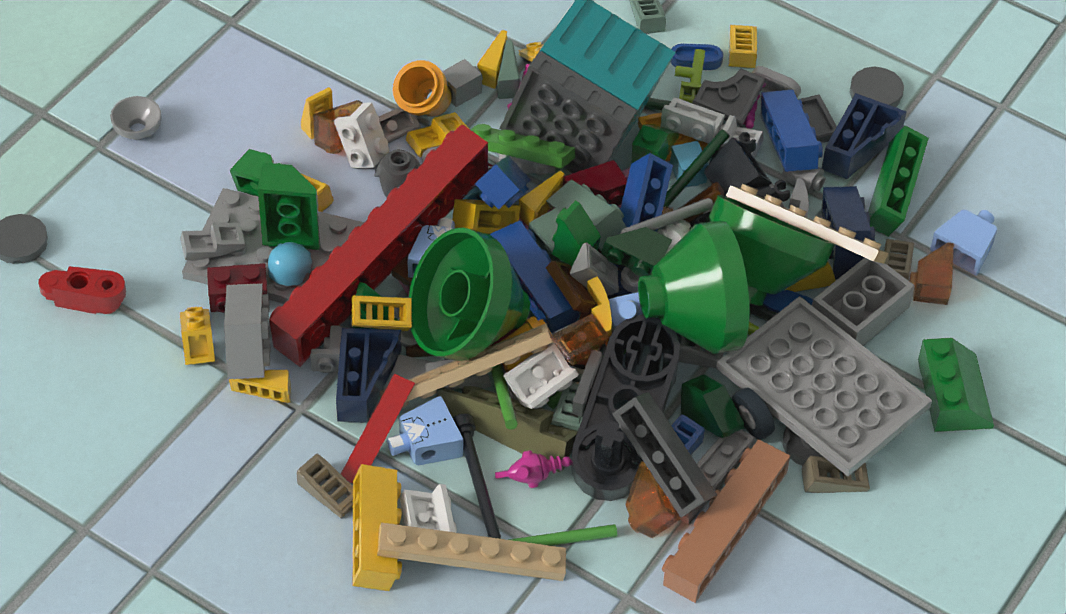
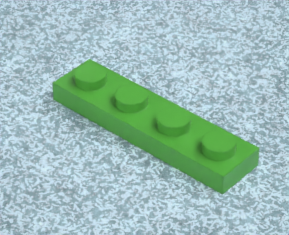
M478 124L471 129V131L488 142V151L561 169L575 158V148L566 146L562 142H549L540 140L537 136L515 134L512 130H498L491 128L487 124Z

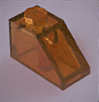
M356 100L313 114L314 144L330 154L342 152L344 147L334 120L337 117L351 116L363 102Z
M948 242L918 261L916 272H911L909 282L915 285L913 301L948 305L952 289L954 243Z
M590 314L554 333L550 338L570 364L575 365L588 358L592 349L597 351L610 336L595 316Z
M644 461L641 462L625 505L629 513L628 522L632 529L637 533L640 532L653 538L681 518L672 507L660 485L655 481Z

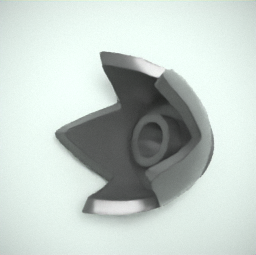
M401 149L393 150L380 160L374 176L380 178L382 190L387 197L392 189L398 188L405 182L407 175L412 169H418L421 164L411 153Z

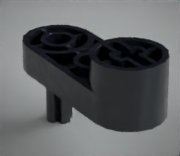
M639 315L626 319L616 326L609 338L573 444L571 470L575 483L585 494L597 500L613 501L626 497L637 488L646 468V464L639 457L634 446L612 413L617 411L614 405L619 401H630L639 395L649 392L662 413H664L670 391L676 382L680 343L676 332L662 325L661 319L657 317L645 318L644 315ZM645 345H651L650 355H647L641 375H635L636 365H639ZM626 349L625 369H624L623 366H622V364H623L624 350ZM663 353V367L662 371H660L661 354Z

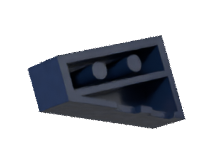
M855 93L825 147L821 169L848 179L889 145V142L904 127L907 111Z
M857 186L823 187L821 213L823 219L831 222L830 228L838 231L840 227L855 232V239L863 242L866 237L875 241V230L873 226L870 227L869 212H865L864 197H860ZM835 244L829 258L833 259L835 280L839 279L865 257Z
M341 329L336 393L337 422H368L380 397V391L384 389L398 355L402 352L401 330Z

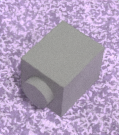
M466 59L442 71L446 77L447 86L451 91V103L455 107L481 93L482 74L476 66H472Z

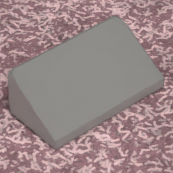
M400 107L379 116V122L388 143L406 135L409 131L421 128L416 115L409 114Z
M584 243L571 268L570 275L586 288L587 281L598 276L607 296L618 293V267L609 262L606 257L590 244Z

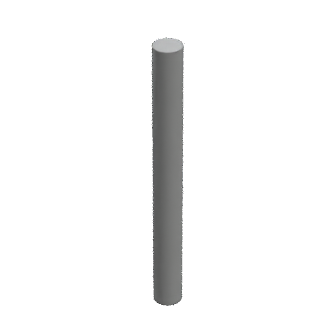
M710 198L624 228L621 230V234L644 227L656 230L713 208V202Z

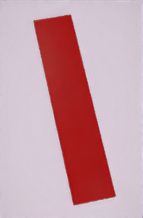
M397 374L393 375L341 472V475L348 482L353 484L361 464L372 465L415 385L414 382Z

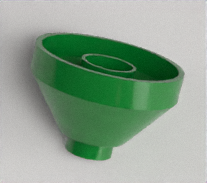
M722 195L717 196L709 215L710 222L724 221L732 229L740 247L745 266L749 303L758 306L763 305L767 293L777 295L826 266L835 246L834 243Z
M715 221L696 224L653 267L652 275L639 278L638 296L642 313L645 318L658 317L661 319L662 325L713 354L740 350L747 339L750 315L748 283L740 247L732 229L726 222Z
M468 228L451 229L441 234L431 243L417 265L409 291V298H412L411 331L416 342L425 352L454 361L471 359L511 330L520 328L525 323L530 311L529 296L522 290L503 246L494 237Z

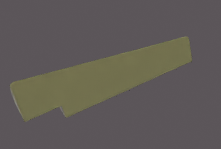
M464 386L462 393L444 387L437 390V397H442L452 418L459 414L472 415L476 426L475 431L521 454L531 450L533 453L544 455L546 459H549V456H553L554 459H556V456H559L560 460H562L563 457H570L578 431L552 425L553 411L540 407L530 409L521 405L518 400L511 398L518 425L515 429L509 430L505 426L497 393L475 386Z

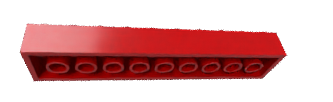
M463 124L455 131H450L445 136L443 143L436 150L433 149L427 154L420 167L412 169L407 175L405 182L399 188L395 187L387 196V200L380 207H375L370 212L368 219L361 227H355L351 231L348 240L342 246L335 247L329 259L322 266H317L302 286L299 285L292 291L290 299L283 306H278L274 309L269 319L273 347L301 367L311 356V349H318L324 343V338L330 337L331 326H340L352 314V296H356L359 282L365 283L375 290L392 273V269L410 254L422 227L425 225L437 226L439 219L445 218L454 208L455 199H463L476 186L475 183L488 172V142Z

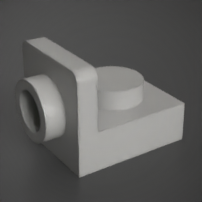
M331 326L330 337L324 338V349H311L312 371L323 373L338 372L341 329L343 326Z

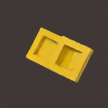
M456 112L434 117L431 126L407 132L406 141L420 158L425 150L431 147H439L450 131H455L461 124L466 127L467 125Z
M596 276L587 281L588 292L597 303V306L591 309L592 323L607 345L612 335L611 308L606 291L600 279Z

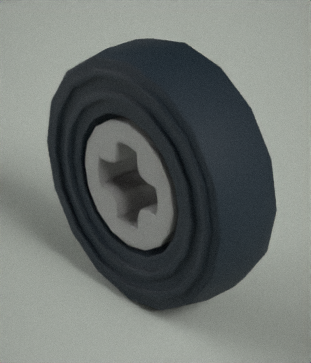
M748 387L743 388L732 396V401L744 422V428L752 436L762 440L774 432L775 423L764 401L754 390Z

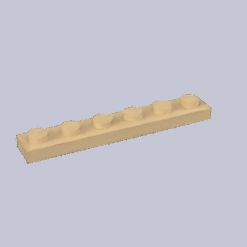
M742 184L741 188L730 185L726 196L872 261L882 264L886 261L889 253L880 250L881 244L865 237L862 242L855 239V232L840 227L838 231L830 228V221L815 216L814 220L805 217L807 211L790 205L789 209L780 206L782 200L766 194L764 199L756 195L757 189Z
M547 324L489 346L471 359L453 361L409 379L415 385L402 408L407 406L410 400L418 397L421 399L431 397L436 394L437 389L447 385L450 388L458 386L465 381L464 378L474 374L476 376L485 375L492 371V367L501 363H504V365L512 364L518 361L523 354L528 352L539 353L547 349L548 344L553 343ZM386 389L380 391V399Z
M382 522L379 528L377 556L563 581L566 575V548Z

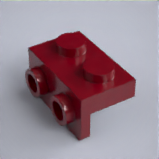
M265 263L207 267L208 296L211 312L225 313L227 285L262 284L263 294H268Z

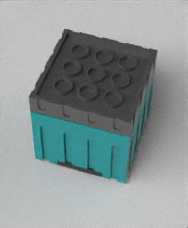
M575 0L530 63L527 73L524 75L499 129L512 130L515 134L524 136H537L540 140L549 142L558 141L566 146L574 147L575 158L563 167L572 174L611 161L638 120V117L642 114L676 52L624 21L616 14H612L593 0Z

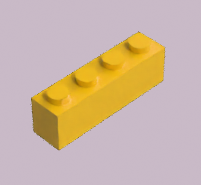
M361 464L353 480L352 586L389 591L394 581L399 580L401 576V561H398L397 558L377 556L381 522L399 525L401 521L402 511L401 508H397V501L401 494V483L397 482L396 469Z

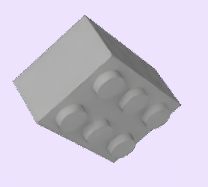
M864 258L813 299L812 306L861 345H865L910 307L915 285L887 264Z
M262 284L227 285L224 332L228 379L264 378L265 366H270L271 329L269 322V294H263Z

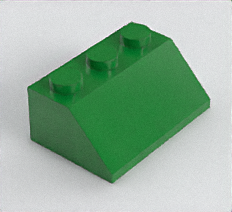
M263 163L257 189L262 245L278 246L285 242H294L303 245L306 249L320 250L317 189L292 165Z
M953 338L923 339L918 364L925 394L932 400L929 411L934 432L993 429L994 423L976 353Z

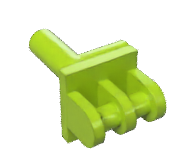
M695 49L692 68L676 66L674 76L690 78V82L681 81L679 99L692 104L696 97L695 95H697L702 85L701 78L705 50Z

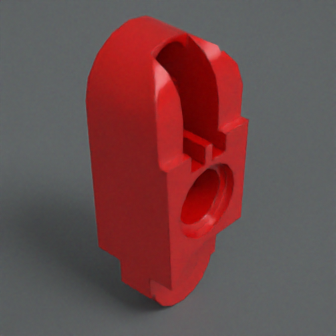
M69 266L67 271L53 270L44 273L38 282L41 295L46 297V300L54 301L56 307L87 313L111 314L120 307L126 297L124 278L114 271Z

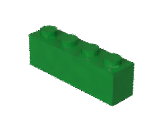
M906 125L889 142L868 210L870 227L873 226L876 231L888 237L905 221L929 140L925 135Z

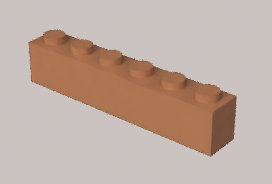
M759 439L752 449L749 447L745 449L741 456L739 467L730 470L725 479V486L721 491L718 489L715 491L717 495L710 500L708 510L706 512L701 511L697 516L693 531L690 534L686 532L678 545L679 550L675 556L669 555L662 567V571L665 572L663 586L694 603L697 602L787 474L790 455Z

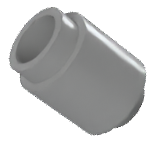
M819 167L818 169L785 172L783 169L782 176L786 178L787 182L794 186L797 178L803 179L809 194H812L814 191H820L826 180L823 176L824 170Z

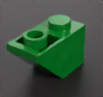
M575 200L568 209L563 208L556 218L558 227L552 238L554 242L552 255L573 266L584 243L587 242L598 251L601 238L600 233L582 205Z

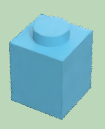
M698 141L671 146L670 164L673 165L672 171L676 180L702 152ZM708 162L686 187L707 183L704 171L709 165Z

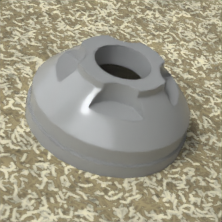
M132 96L119 101L113 107L110 114L114 130L122 137L133 140H141L152 135L161 124L159 105L152 99L142 96ZM137 123L145 125V128L140 131L130 129L132 125Z

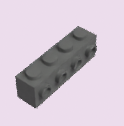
M649 392L633 398L612 413L619 423V427L627 435L637 454L642 458L652 473L654 480L660 485L672 507L681 518L695 511L717 495Z

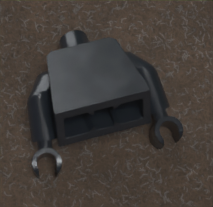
M747 132L740 134L739 141L731 138L727 143L723 144L711 157L709 165L705 168L704 174L711 184L718 182L722 186L724 196L727 195L730 185L741 188L742 184L757 189L756 195L764 199L766 194L782 200V202L787 201L790 197L789 190L779 191L786 189L785 181L778 180L774 184V188L769 186L772 182L751 154L756 150V140L752 139L750 141V134Z

